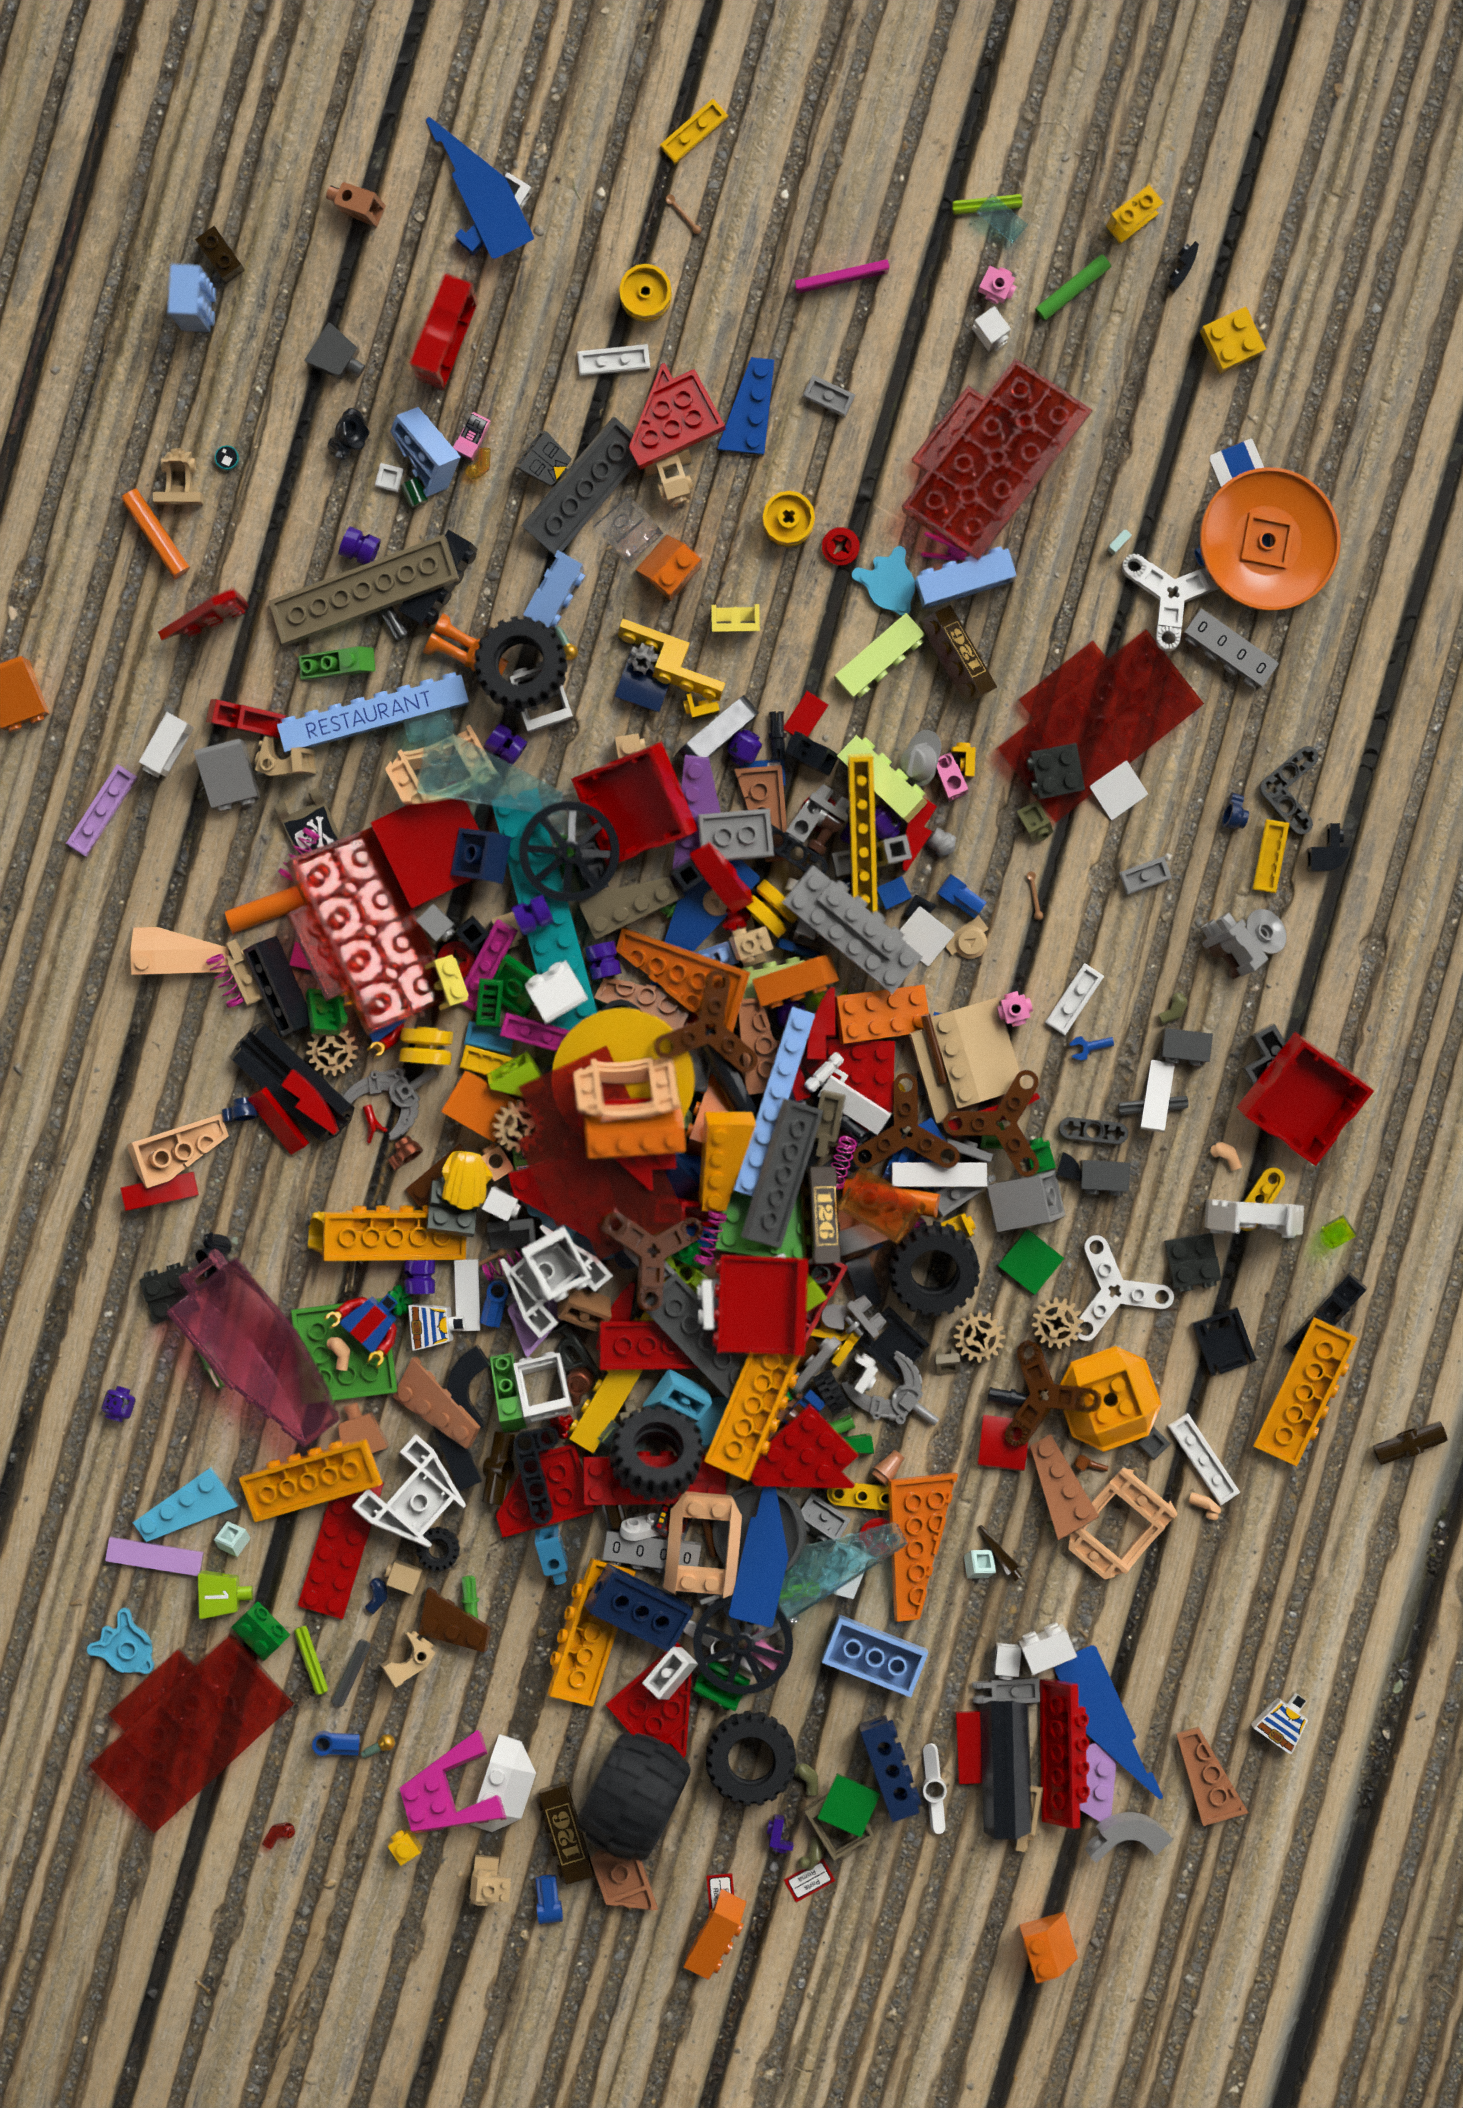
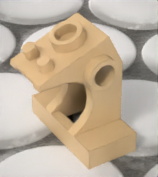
M171 449V452H167L165 457L161 459V471L166 472L165 492H153V502L156 505H204V495L201 492H192V473H196V458H192L191 452H185V449ZM173 472H185V485H173Z
M689 448L644 468L647 476L659 473L662 484L658 485L662 499L667 498L668 505L672 504L673 508L681 503H689L691 498L690 490L694 489L690 475L685 476L682 465L692 462ZM677 467L679 475L666 479L664 471Z
M266 736L263 741H259L261 750L258 751L255 757L256 771L274 777L316 774L314 750L301 747L291 748V755L287 759L282 760L276 754L274 738Z
M752 916L748 921H745L746 927H738L737 930L732 931V935L729 937L736 960H741L744 967L767 961L765 952L773 949L766 926L757 929Z
M407 1631L404 1632L412 1646V1653L405 1662L394 1663L387 1660L380 1664L391 1685L395 1688L426 1668L435 1655V1652L431 1650L434 1645L423 1637L419 1641L417 1639L419 1634L415 1631L411 1634ZM423 1652V1658L418 1660L417 1654Z
M475 1856L470 1889V1904L494 1906L495 1902H509L511 1878L497 1877L499 1857Z

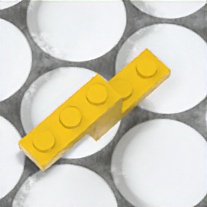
M622 619L617 637L630 644L636 643L641 645V643H644V645L649 647L654 646V652H661L654 669V678H657L658 681L664 684L671 683L679 686L686 692L693 691L701 694L708 700L715 699L720 701L725 687L724 682L682 668L688 652L689 642Z

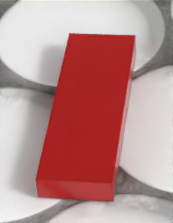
M264 1087L248 1098V1101L254 1106L290 1155L309 1144L308 1140L267 1087Z
M957 1711L959 1784L982 1783L980 1711Z

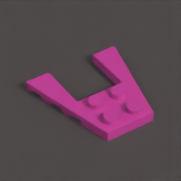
M479 1730L472 1733L399 1788L413 1833L507 1819L501 1797L498 1795L458 1812L455 1808L445 1772L488 1754L482 1732Z

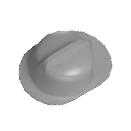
M923 730L916 733L911 739L907 750L901 756V769L909 777L907 780L912 785L925 786L934 778L941 753V741L935 732Z

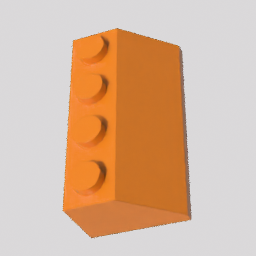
M626 1104V1105H611V1106H618V1107H620V1106H635V1105H641V1104ZM681 1108L642 1118H610L584 1113L585 1145L588 1158L685 1152V1134Z

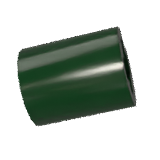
M413 478L400 485L410 509L417 508L429 501L423 492L424 489L418 478Z

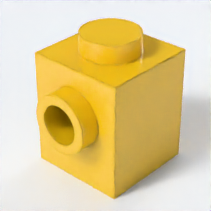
M410 1828L404 1832L401 1829L390 1837L391 1840L388 1844V1848L400 1866L420 1854L423 1848Z

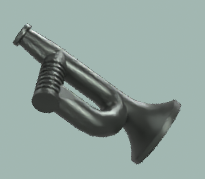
M564 1320L552 1330L553 1333L565 1336L558 1344V1353L562 1357L567 1373L572 1369L580 1367L588 1368L594 1375V1379L603 1374L599 1371L595 1361L576 1334L575 1324ZM573 1346L582 1360L574 1362L567 1351V1347Z

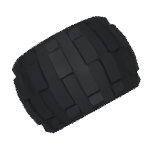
M628 1732L619 1735L603 1762L577 1818L578 1830L586 1833L585 1838L597 1848L614 1857L626 1860L634 1858L638 1861L647 1859L658 1842L691 1773L690 1764L683 1761L682 1755L670 1745L652 1736L640 1733L632 1735Z

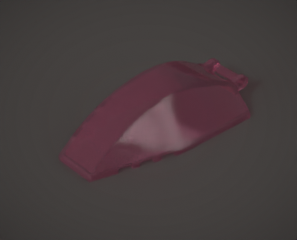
M213 1249L209 1252V1257L190 1272H184L179 1276L181 1284L189 1294L170 1308L167 1314L226 1387L231 1391L235 1389L245 1397V1402L249 1405L254 1404L264 1412L263 1416L277 1422L282 1426V1431L303 1447L307 1446L340 1420L323 1374L299 1333L237 1257L227 1262L219 1250ZM215 1264L219 1270L198 1286L194 1280Z

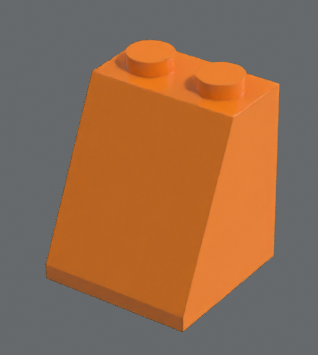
M666 534L635 571L669 601H672L702 567V559L683 542Z
M19 656L0 663V728L14 732L23 728L22 724L29 721L31 724H35L45 720L44 716L50 713L30 660Z
M465 1070L441 1112L490 1141L499 1144L497 1141L500 1137L493 1135V1132L498 1130L492 1126V1123L498 1122L494 1115H501L500 1107L508 1108V1101L516 1105L517 1099L505 1092L491 1089L486 1080Z
M1065 1911L1019 1924L1036 1983L1060 1977L1078 1959Z

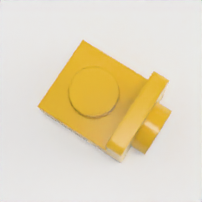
M691 693L686 694L687 700L683 701L686 715L691 714L692 719L720 713L718 701L712 702V700L706 699L699 701V706L694 707Z
M956 743V747H951V753L965 754V757H960V771L964 772V777L974 778L976 747H971V743Z
M961 1213L941 1222V1226H946L948 1223L953 1225L956 1231L960 1229L965 1233L966 1238L974 1236L973 1230L976 1229L971 1215L966 1217L965 1213Z

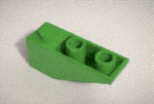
M357 646L298 656L301 680L356 675L376 671L374 649L371 647Z
M513 1352L490 1357L499 1421L503 1432L527 1428L513 1365L515 1363Z

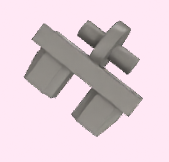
M865 1295L854 1302L852 1300L846 1305L858 1320L855 1321L849 1314L845 1318V1321L849 1324L845 1332L849 1334L854 1330L858 1337L864 1334V1331L859 1326L862 1323L871 1336L875 1338L879 1334L878 1331L885 1325L886 1320L879 1312L869 1320L865 1317L863 1312L872 1306V1303Z

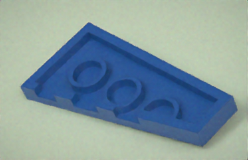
M750 358L726 423V430L722 434L717 450L764 455L774 359Z

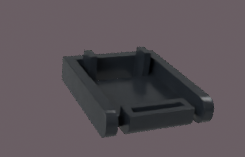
M888 1305L881 1313V1316L890 1325L875 1341L869 1336L870 1333L865 1330L857 1342L894 1377L899 1379L901 1375L898 1371L894 1370L897 1366L900 1368L897 1361L893 1358L895 1351L903 1353L905 1357L910 1358L914 1363L924 1352L917 1344L921 1342L926 1348L930 1344Z
M1238 1307L1192 1322L1211 1377L1216 1375L1214 1365H1217L1220 1374L1247 1365L1245 1354L1249 1355L1251 1362L1256 1361ZM1224 1317L1228 1318L1229 1325L1212 1331L1208 1330L1207 1323Z

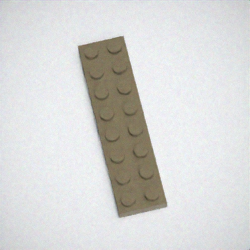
M441 535L269 600L281 644L287 646L460 580L445 535Z

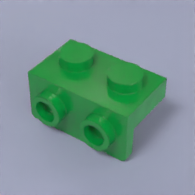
M335 983L331 990L308 988L306 991L311 1034L339 1035L343 1027L347 1025L348 1015L344 1012L343 1004L345 997L344 995L340 996L343 993L341 992L340 983Z
M256 1602L231 1626L263 1661L290 1636L289 1632L259 1602Z
M716 1661L708 1664L718 1677L725 1681L727 1680L730 1668ZM702 1672L698 1676L693 1688L702 1698H710L717 1702L721 1708L725 1710L731 1709L732 1711H736L744 1695L730 1693L718 1688ZM736 1673L733 1684L749 1685L751 1680Z

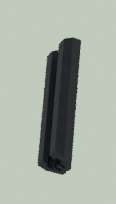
M263 1022L252 1027L236 1044L230 1056L231 1059L262 1088L267 1087L277 1102L321 1142L336 1137L352 1120L355 1107ZM292 1070H296L305 1077L323 1097L339 1128L337 1134H332L295 1107L300 1098L281 1086Z
M989 1701L980 1705L984 1833L995 1840H1017L1031 1833L1029 1707L1026 1704L1015 1701Z

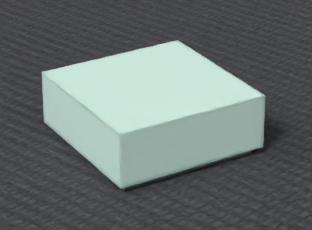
M1123 530L1108 546V551L1114 555L1129 540L1132 534L1127 530Z

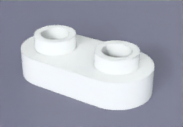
M650 1513L624 1520L621 1523L620 1535L629 1541H638L661 1535L662 1531L653 1528L658 1514Z

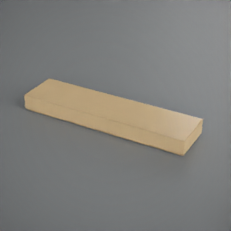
M923 1028L909 1033L933 1120L935 1124L943 1122L948 1113L957 1111L949 1082L939 1084Z

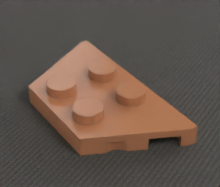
M601 1849L591 1857L590 1860L606 1905L653 1911L659 1909L642 1861L634 1858L626 1860L614 1857Z

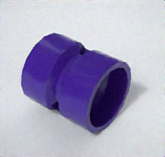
M350 526L342 539L338 554L350 560L355 557L357 563L362 565L370 563L376 558L381 539L370 534L363 536L361 530Z
M500 723L491 733L483 748L493 755L499 754L500 760L511 767L520 757L528 742L519 735L513 736L512 731ZM507 743L510 745L509 749L504 747Z
M543 894L530 899V904L528 905L523 902L512 907L523 936L536 931L537 926L544 928L555 923Z
M614 941L585 947L587 960L592 962V965L589 967L592 980L622 974L619 960L615 959L617 950Z
M404 1260V1273L408 1275V1278L404 1280V1293H435V1279L432 1278V1275L435 1273V1260Z

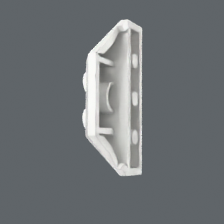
M501 1734L498 1735L477 1803L498 1795L501 1797L507 1819L492 1820L481 1824L472 1823L470 1824L471 1826L494 1832L522 1818L536 1775V1771L522 1741Z

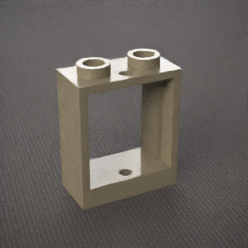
M825 1794L804 1807V1811L833 1860L835 1861L838 1858L844 1860L852 1854L851 1850L858 1846L863 1848L873 1841L872 1838L875 1837V1834L868 1822L862 1837L855 1836L835 1848L817 1818L827 1796Z

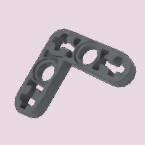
M1305 746L1294 753L1260 783L1259 787L1261 795L1284 822L1290 823L1289 828L1298 835L1308 833L1312 829L1313 821L1287 788L1317 763L1318 753L1316 749L1310 746ZM1303 751L1305 753L1311 752L1312 756L1310 759L1312 762H1304L1300 765L1304 770L1300 771L1299 766L1292 760L1295 758L1296 762L1304 757ZM1285 766H1292L1295 769V776L1292 779H1286L1283 776L1282 771ZM1277 773L1279 779L1286 785L1283 787L1279 783L1274 788L1275 794L1273 792L1267 793L1265 791L1267 788L1266 782L1269 784L1274 783L1277 780L1274 775ZM1283 799H1288L1292 802V810L1288 813L1280 809L1279 805ZM1297 809L1300 813L1296 816L1300 820L1306 819L1307 821L1305 823V830L1303 828H1296L1298 822L1295 818H1292L1291 821L1287 818L1294 814Z

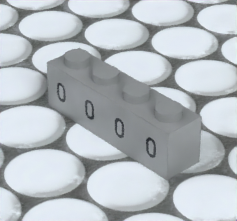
M1203 609L1197 612L1182 634L1186 637L1185 641L1195 648L1199 646L1204 649V654L1215 662L1218 659L1224 663L1225 670L1233 675H1236V673L1244 678L1243 682L1253 689L1263 687L1279 664Z
M607 1530L603 1560H607L608 1563L616 1566H621V1563L631 1564V1568L644 1570L645 1566L654 1567L655 1572L665 1573L668 1538L655 1536L638 1541H629L620 1535V1530ZM681 1540L679 1565L698 1567L701 1543Z

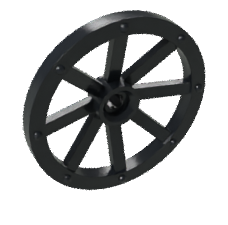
M561 801L542 808L528 821L519 842V861L527 880L543 895L564 902L580 901L600 892L612 879L619 862V841L614 827L599 810L577 801ZM569 810L567 840H564L546 819L547 816L558 811ZM576 810L585 812L598 821L577 841H575ZM539 823L559 844L558 847L529 845L530 837ZM604 828L609 839L610 851L581 848L599 830ZM568 847L574 849L572 856L566 855ZM528 852L555 854L559 857L535 875L529 863ZM581 856L610 858L608 866L599 880L581 860ZM565 862L562 892L552 890L540 882ZM575 863L593 885L582 891L570 893L572 868Z
M733 1595L726 1598L722 1597L705 1610L696 1625L693 1638L696 1662L704 1676L712 1684L724 1691L735 1694H752L765 1690L781 1678L790 1663L793 1652V1634L790 1624L784 1613L777 1606L775 1618L779 1623L752 1636L751 1631L754 1623L747 1622L744 1632H741L736 1619L729 1616V1604H731ZM720 1608H723L734 1637L706 1626L711 1616ZM783 1630L785 1639L784 1654L755 1645V1642ZM703 1633L730 1643L731 1646L704 1658L702 1651ZM743 1639L747 1642V1647L744 1649L738 1645L739 1641ZM755 1652L781 1662L777 1669L764 1679L751 1653ZM735 1653L726 1681L718 1677L708 1666V1664ZM742 1656H745L757 1683L751 1685L733 1684Z

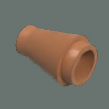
M893 1450L891 1454L873 1467L874 1471L871 1475L886 1486L889 1479H894L905 1458L899 1452Z

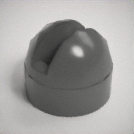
M818 1265L813 1268L811 1277L817 1285H825L830 1280V1270L826 1266ZM824 1273L826 1274V1276L820 1279L819 1281L816 1280Z

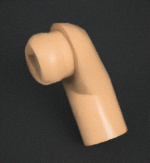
M1218 1142L1211 1147L1210 1152L1215 1158L1220 1156L1227 1159L1231 1171L1242 1168L1236 1149L1233 1146Z
M339 1337L329 1338L327 1347L338 1356L336 1369L347 1371L350 1348Z
M1192 1492L1189 1504L1207 1509L1206 1518L1216 1521L1219 1513H1221V1508L1209 1497Z

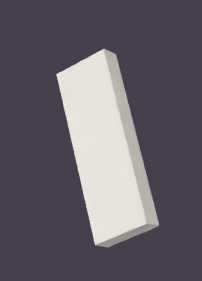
M648 344L577 351L580 377L650 369Z
M1084 963L1045 1023L1065 1036L1104 976Z
M1151 1060L1141 1129L1161 1133L1165 1131L1175 1063Z
M832 1075L821 1089V1091L828 1090L846 1095L843 1113L877 1135L891 1115V1113Z
M454 1260L456 1316H464L465 1330L460 1331H480L479 1260Z

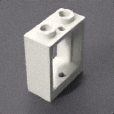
M543 661L535 664L537 668L527 671L525 667L513 671L514 675L509 677L511 683L518 684L519 682L537 677L542 671ZM563 685L559 687V695L564 709L530 720L527 709H525V712H521L528 733L573 718Z
M167 712L139 760L144 765L143 770L157 778L160 775L167 777L194 727Z
M565 1227L521 1249L548 1300L554 1298L555 1302L568 1296L566 1291L575 1287L578 1291L590 1284L588 1279L591 1278V1275ZM564 1238L583 1275L552 1292L532 1255Z
M547 1352L542 1357L535 1359L531 1357L522 1358L518 1363L513 1364L523 1413L528 1424L574 1413L564 1363L560 1353ZM557 1367L564 1398L530 1406L524 1375Z

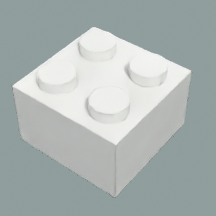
M1057 1622L1044 1627L1045 1631L1038 1634L1035 1631L1022 1636L1023 1640L1019 1641L1033 1675L1077 1657L1063 1623L1060 1625Z

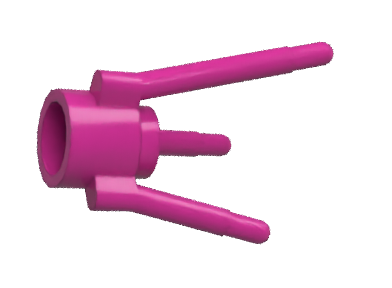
M923 515L924 520L953 539L949 541L935 534L925 532L926 537L949 546L947 553L951 555L922 552L921 556L956 561V563L958 559L964 561L971 545L965 542L966 538L958 536L934 519Z

